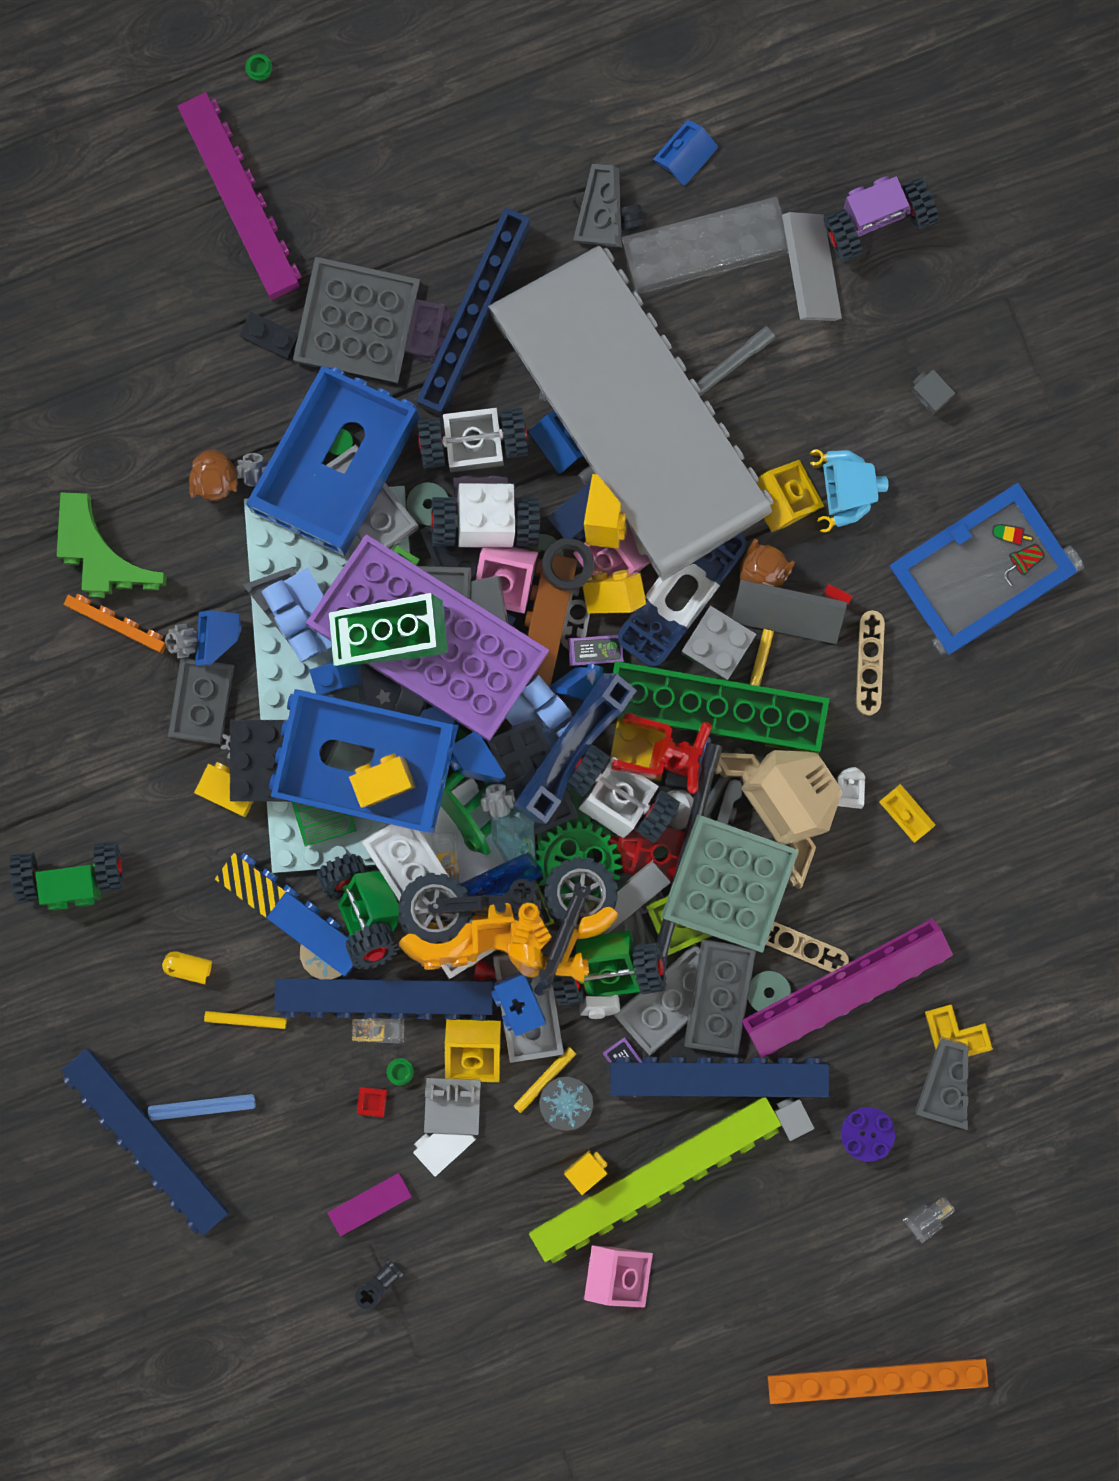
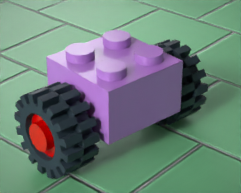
M885 176L876 180L872 187L864 189V186L850 191V196L846 198L843 209L827 215L823 219L830 243L833 245V250L836 252L838 259L843 262L862 254V246L858 238L861 235L903 219L906 213L909 214V218L917 230L939 222V215L934 204L935 201L932 199L931 192L928 190V186L923 178L919 177L900 185L897 176L891 179Z

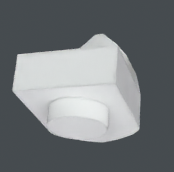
M856 767L843 770L836 778V782L842 791L838 806L862 809L864 806L865 775Z
M618 995L607 997L586 996L584 1002L579 1005L580 1015L589 1016L591 1019H600L620 1012Z

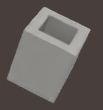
M789 1097L777 1103L779 1108L774 1110L789 1141L814 1129L800 1099L793 1101L792 1097Z

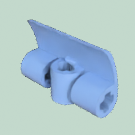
M308 568L303 569L285 581H278L262 591L275 616L274 619L284 638L288 639L301 663L332 647L330 640L306 626V621L324 596Z
M536 674L531 678L507 714L506 719L512 726L537 717L551 750L573 717L563 701L552 692L539 674Z

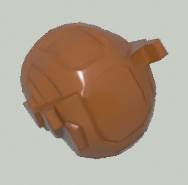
M209 449L196 456L193 460V468L189 477L190 497L193 498L195 495H200L206 501H217L226 498L232 490L233 492L237 491L238 479L235 466L224 453L215 449Z
M754 539L741 562L740 581L744 580L781 588L791 573L795 562H788L780 550L769 545H759L758 540Z

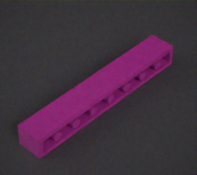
M205 92L178 105L177 107L271 301L299 288L297 280L302 277L295 263L290 265L286 258L290 253L284 240L278 241L274 232L278 231L276 223L272 216L267 218L263 211V208L267 207L261 193L255 194L251 186L256 182L249 168L244 170L240 163L244 158L238 145L232 147L228 139L233 135L227 122L221 123L217 114L221 113V110L215 98L209 99Z
M932 918L743 1019L742 1023L762 1058L775 1053L779 1048L790 1042L799 1040L803 1035L814 1029L822 1028L829 1021L846 1015L857 1006L872 1001L874 997L885 991L896 988L898 984L917 977L926 969L943 963L953 954L942 930Z

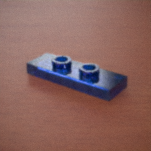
M528 851L462 882L460 885L466 888L468 896L503 895L509 891L512 883L516 880L526 879L533 881L543 876V870Z

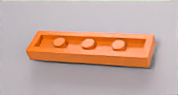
M77 594L75 598L70 595L67 596L64 602L66 607L161 654L164 653L166 649V644L162 641L164 636L150 629L145 633L138 629L140 624L126 617L122 622L114 618V611L102 605L98 610L90 606L92 602L90 599L80 594Z

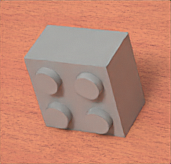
M710 606L683 648L681 655L721 680L728 681L756 634Z

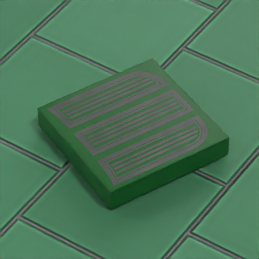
M291 802L305 847L357 831L352 815Z

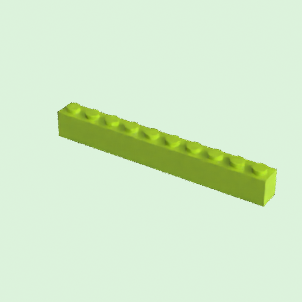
M761 1097L530 1231L529 1235L545 1262L551 1260L552 1263H555L567 1256L565 1253L567 1249L574 1246L577 1250L590 1242L588 1237L598 1232L601 1236L614 1228L612 1223L622 1219L623 1222H626L637 1215L636 1209L643 1205L648 1209L661 1201L659 1196L667 1191L672 1195L685 1187L683 1182L693 1178L696 1181L707 1175L708 1171L706 1169L716 1164L717 1167H721L732 1160L730 1155L739 1150L743 1154L755 1147V1140L762 1136L764 1140H767L779 1133L777 1128L781 1126V1123L766 1097Z

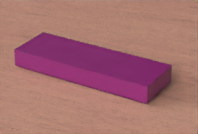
M397 1173L327 1213L339 1236H342L411 1198L412 1195L400 1173Z

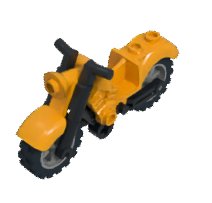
M575 857L573 860H565L560 866H556L548 877L544 890L545 907L548 909L551 919L554 918L557 921L556 924L559 925L558 932H555L546 925L539 904H534L535 888L526 879H519L513 882L509 891L504 895L468 896L466 888L462 887L457 879H451L447 874L443 873L441 875L427 873V876H418L415 878V881L410 882L401 894L398 917L406 936L400 940L399 946L410 958L421 963V966H424L427 970L438 969L441 965L451 963L454 967L468 965V961L476 962L477 957L486 951L494 949L508 953L512 963L524 976L530 978L540 977V982L535 987L534 992L536 995L541 996L551 988L555 975L571 976L575 980L584 983V976L589 975L587 959H582L581 952L572 958L570 955L577 938L586 939L605 932L617 919L618 913L614 910L618 899L617 883L614 881V876L610 870L607 871L605 869V865L600 862H593L594 859L591 858L581 859V857ZM580 876V882H577L575 885L569 880L570 878ZM585 877L593 880L595 883L588 887L584 886ZM564 883L573 893L561 894V888ZM599 887L601 899L591 896V891ZM435 892L434 901L431 903L423 896L424 894ZM439 892L447 895L449 898H439ZM517 893H522L525 900H520V896ZM418 899L427 906V909L414 910ZM571 899L568 908L563 904L562 900ZM591 901L599 905L590 912L587 902ZM426 914V921L421 925L416 915ZM452 921L449 925H446V924L444 923V922Z

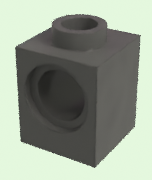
M934 370L928 375L925 371L922 372L913 381L915 386L911 391L932 415L943 407L955 394Z

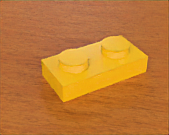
M901 784L879 801L914 843L935 826L934 822Z

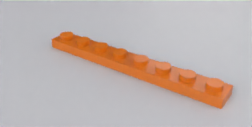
M985 1358L767 1375L770 1404L988 1387Z

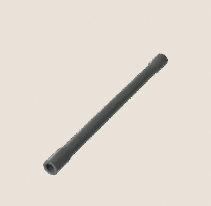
M767 326L762 328L748 339L746 344L696 382L701 391L698 394L699 397L749 357L758 353L776 339L772 331ZM588 466L578 474V477L587 485L592 479V474L595 473Z

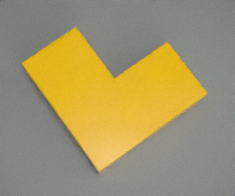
M952 1005L925 1012L935 1050L941 1036L966 1043L968 1045V1056L993 1050L985 1023L959 1030Z

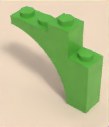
M60 494L57 557L60 560H64L66 565H80V561H83L82 591L89 593V598L103 599L105 594H112L113 584H116L118 589H132V585H143V590L158 591L159 586H166L167 576L164 573L153 572L134 566L120 558L109 548L95 524L91 497L88 494Z

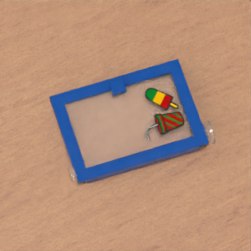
M1016 483L895 561L889 567L936 638L932 642L940 654L946 652L949 656L1082 570L1084 565L1070 545L1062 549L1019 483Z

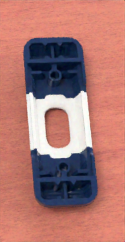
M739 533L662 582L659 577L645 596L646 605L633 611L618 633L619 644L648 666L655 667L662 664L743 555L746 549V540L743 535ZM681 576H693L698 582L697 591L681 611H672L665 603L667 594Z

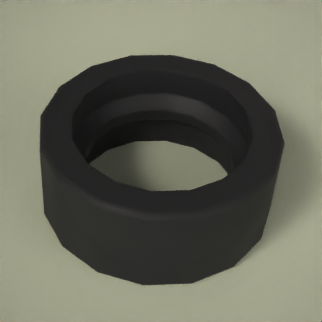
M573 538L560 539L551 544L544 553L542 560V571L547 582L554 588L563 591L576 590L583 586L592 576L594 569V558L589 547L580 540ZM562 549L575 550L583 559V571L574 580L560 579L553 571V557Z

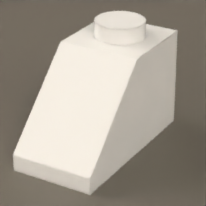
M434 1133L430 1137L425 1134L414 1144L417 1149L413 1153L434 1176H437L476 1138L473 1135Z

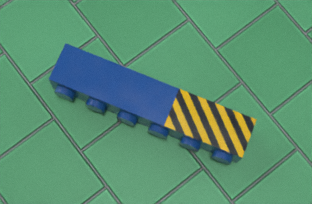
M245 852L242 855L234 853L215 880L340 974L348 976L354 966L345 946L349 936L340 930L343 926L332 917H329L328 920L319 914L321 909L309 900L305 904L297 897L300 893L286 884L285 887H282L276 882L278 877L265 868L262 872L254 866L257 861Z

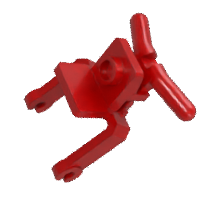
M624 713L623 723L664 733V739L655 742L649 768L621 760H614L611 769L653 779L660 777L663 769L685 777L688 776L687 790L689 793L695 794L698 791L700 767L698 757H702L705 744L712 729L709 722L702 723L694 745L689 746V743L685 741L679 744L672 742L673 738H670L672 728L668 724L641 718L632 713Z

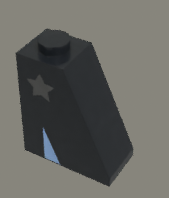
M368 664L355 665L360 703L394 711L401 685Z

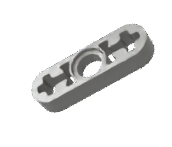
M579 588L571 590L561 635V643L568 651V640L565 637L566 635H571L573 627H567V623L570 622L574 625L584 624L583 629L579 627L577 629V637L583 638L586 637L590 617L586 602L572 600L573 595L578 598ZM575 605H581L586 610V615L581 620H575L570 615V610Z

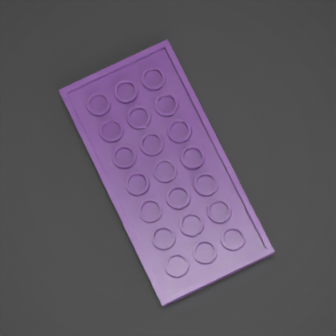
M365 535L306 621V626L332 642L330 612L430 593L442 599L448 653L423 658L367 664L490 742L549 653V650L378 541Z

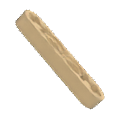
M877 611L864 613L859 622L856 708L865 716L877 713L881 706L885 623L883 616ZM870 616H874V620L879 622V625L874 628V635L879 634V639L873 637L863 638V634L869 635V625H865L864 622L868 621ZM872 642L877 645L878 654L875 657H867L864 654L863 647L866 643ZM866 669H872L876 672L877 681L875 683L866 684L863 681L862 673ZM861 687L865 689L877 688V693L871 692V701L876 702V706H872L870 711L866 710V706L861 705V701H865L867 697V691L861 692Z
M773 922L771 931H774V926L778 927L779 930L774 936V943L768 942L771 936H768L767 946L829 972H833L842 966H837L836 969H833L832 962L824 959L823 965L818 963L823 956L824 947L829 949L827 955L831 957L840 954V960L844 962L843 966L849 963L848 956L844 951L777 922ZM784 932H788L794 937V943L789 948H783L778 941L779 936ZM808 943H814L819 948V954L813 959L807 958L804 955L803 950Z

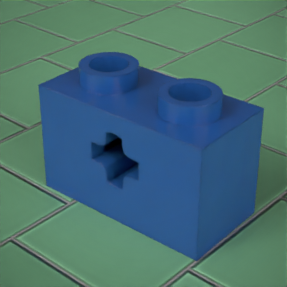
M517 972L494 982L495 990L491 991L497 1007L502 1005L506 1014L502 1016L504 1024L508 1031L513 1030L515 1037L546 1024V1018L528 977L524 976L521 972ZM517 998L518 1002H523L522 1009L518 1010L516 1006L511 1007L513 999Z

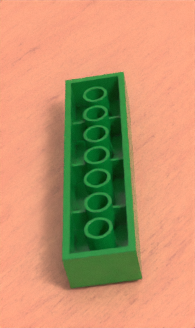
M615 661L613 674H618L637 690L622 713L616 718L623 719L624 713H632L641 718L668 724L671 728L699 732L702 723L709 722L712 726L711 735L820 753L830 698Z

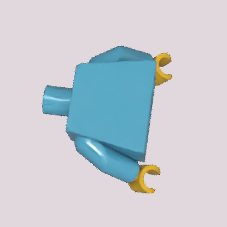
M817 449L810 452L811 456L818 455L821 457L819 462H810V465L813 468H820L822 466L824 468L829 515L834 514L833 518L822 516L817 520L819 522L827 519L830 523L829 527L820 530L821 532H829L834 525L840 527L857 522L870 511L871 504L878 501V492H886L888 490L887 477L876 476L875 467L872 463H865L863 458L849 450L828 451L827 454H823Z

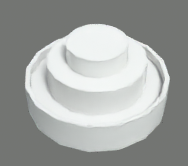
M685 790L667 792L668 795L680 802L679 808L672 817L668 827L676 830L685 829L694 799Z

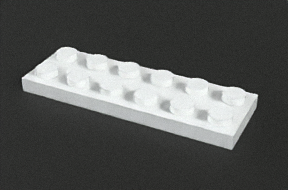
M387 824L362 840V844L399 901L401 894L405 891V887L410 882L415 881V878L418 876H427V873H435V875L443 873L448 875L421 831ZM430 892L423 896L431 903L434 901L435 892ZM439 892V898H449L447 895ZM418 899L414 910L427 909V906ZM426 914L416 915L421 925L426 921ZM452 921L444 922V923H445L446 925H449ZM496 949L489 950L480 954L477 957V961L492 953ZM468 961V965L459 967L452 966V963L441 965V967L450 979L476 962Z

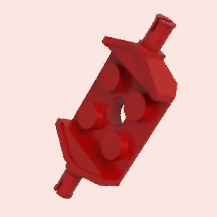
M636 824L634 829L624 838L611 836L608 843L609 845L618 844L616 850L621 854L619 860L623 873L635 875L654 860L670 878L671 882L669 884H672L685 834L684 831L667 827L657 841L652 843L635 832ZM658 846H664L668 852L667 858L661 862L656 861L653 856V851Z

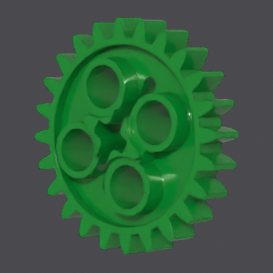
M579 820L577 828H573L572 823L568 821L567 830L558 825L557 835L549 831L547 834L550 841H540L545 849L536 850V853L542 859L534 861L535 865L541 866V870L535 872V875L543 876L544 878L538 885H546L553 869L561 865L562 862L557 861L555 856L558 855L568 860H573L575 857L586 859L588 858L589 850L593 848L602 852L603 858L600 863L605 865L607 871L610 870L614 880H619L621 876L614 873V871L622 868L621 864L615 863V860L620 858L621 854H613L612 851L618 844L609 845L608 841L612 835L609 834L602 837L603 828L600 827L596 832L593 831L592 822L589 823L587 828H583L582 820ZM566 840H571L576 844L577 850L572 855H567L562 850V844ZM580 876L570 878L569 880L575 885L580 881ZM564 883L561 888V894L573 893ZM599 887L590 893L591 896L597 898L601 894ZM564 899L563 904L567 906L571 899Z

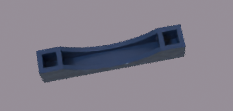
M603 673L513 806L531 821L547 824L561 803L567 783L579 760L599 734L622 713L637 690L618 674Z

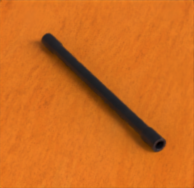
M710 742L706 744L698 780V791L695 793L672 885L697 814L704 815L712 780L718 767L723 747L721 745ZM666 919L662 920L657 939L660 950L662 949L664 967L667 964V955L676 924Z

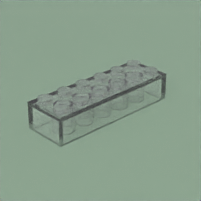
M777 197L621 238L633 290L637 294L789 255L782 212Z

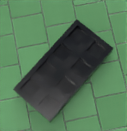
M537 717L494 734L490 742L487 741L495 760L506 775L504 782L507 789L514 792L515 802L551 751ZM565 788L561 803L547 824L533 822L517 810L528 838L578 817L567 788Z

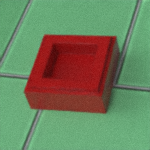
M828 584L823 593V597L847 602V606L852 598L851 595Z
M360 1087L357 1114L384 1117L387 1090Z

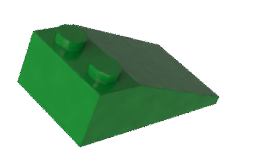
M431 593L329 613L333 661L336 667L415 659L448 653L443 600Z

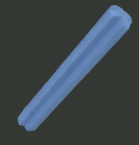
M248 1094L154 1105L148 1107L149 1120L153 1121L254 1109L256 1103L254 1095Z

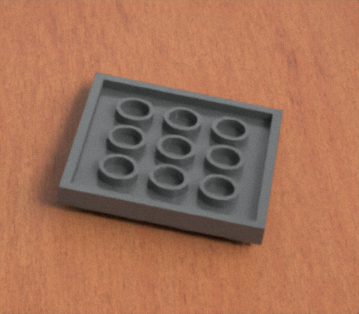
M315 257L293 362L319 368L322 366L329 369L336 367L346 374L398 385L420 279Z

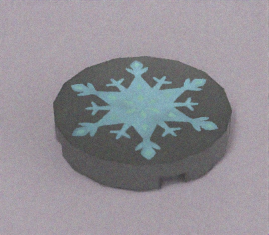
M570 1076L558 1077L549 1082L543 1089L539 1100L540 1112L545 1121L553 1128L562 1131L575 1130L584 1125L590 1118L593 1109V1097L588 1086L579 1079Z

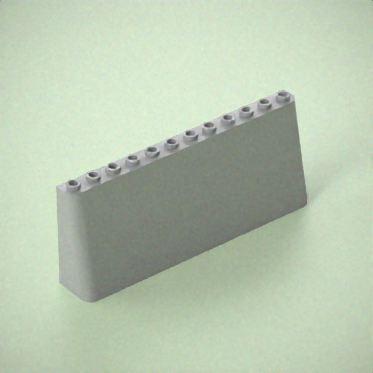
M597 246L488 306L491 318L504 338L509 340L594 473L600 476L621 503V511L626 513L625 521L644 548L649 562L663 582L771 514L772 508L770 505L774 502L766 489L761 491L756 484L759 479L751 467L747 469L741 461L744 459V456L738 446L732 447L727 438L730 435L722 423L717 424L712 417L715 415V412L708 401L703 403L698 394L701 391L693 378L688 380L684 374L686 367L679 357L674 359L669 351L672 346L664 334L659 336L655 330L658 326L650 313L645 314L640 307L643 305V302L636 291L631 293L626 284L629 281L621 269L617 271L613 266L612 262L615 260L607 247L602 249L600 246Z

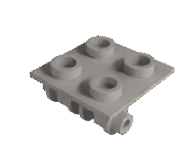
M426 1078L424 1133L478 1135L481 1080Z

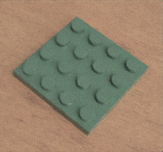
M697 814L661 918L763 953L799 850Z

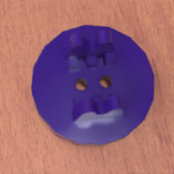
M872 1107L859 1108L851 1112L844 1120L841 1128V1142L845 1150L853 1158L864 1162L884 1158L892 1149L895 1140V1128L891 1118L883 1111ZM861 1131L865 1132L864 1136L860 1135ZM871 1133H875L876 1136L872 1138Z

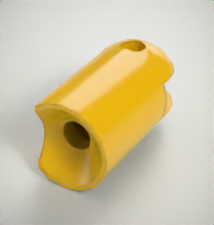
M180 952L168 953L162 963V968L167 975L201 984H206V977L210 975L212 960Z

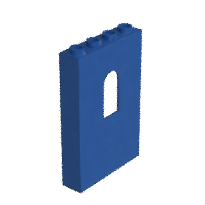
M322 366L246 504L251 513L345 556L418 423L420 416L412 402L406 399L399 401L392 398V394L384 389L378 388V390L370 388L369 384L360 378L355 377L353 380L346 377V374L336 367L329 369ZM348 423H358L364 428L365 437L345 474L322 464L341 428Z
M295 689L294 694H290L287 702V710H290L288 721H284L281 729V736L284 737L282 748H278L275 756V763L278 764L276 774L271 776L269 790H272L271 797L422 832H435L458 725ZM329 740H338L373 748L375 751L371 768L381 764L380 759L391 754H395L396 757H405L417 788L368 808H361L349 779L356 772L327 766L321 760L320 749Z

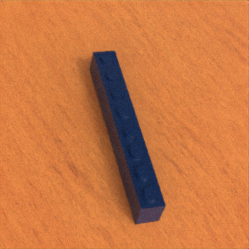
M504 208L416 400L420 408L440 417H443V414H445L490 316L488 306L497 301L530 229L531 222L529 217L509 208Z
M275 979L274 1011H281V1017H297V1012H308V1017H324V1012H335V1018H351V1013H362V1018H379V1013H389V1018L406 1019V1013H417L416 1019H433V1014H444V1019H460V1014H471V1020H487V1015H493V996L491 993L493 991V982Z
M90 1048L82 1051L61 1070L65 1074L62 1077L65 1083L72 1090L78 1089L83 1095L80 1098L83 1104L89 1110L93 1108L100 1115L98 1118L100 1124L107 1131L110 1129L114 1131L118 1136L115 1139L118 1145L125 1152L128 1149L136 1157L133 1159L136 1166L142 1172L147 1170L153 1177L151 1183L160 1193L165 1191L171 1198L168 1201L177 1213L182 1211L189 1219L186 1223L195 1234L200 1232L202 1235H205L230 1213L154 1122L149 1120L148 1115Z
M616 1057V1062H609V1095L829 1097V1064L822 1063V1058H805V1063H795V1058H778V1063H768V1058H751V1063H740L741 1058H724V1063H713V1058L697 1057V1063H686V1057H670V1063L659 1062V1057H643V1062H632V1057Z

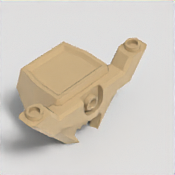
M774 750L767 754L761 763H759L754 754L721 753L715 774L720 773L722 777L740 778L744 784L741 788L775 840L780 844L799 850L788 884L791 887L795 886L797 889L802 888L816 849L810 837L830 830L842 795L840 786L820 756L815 752Z

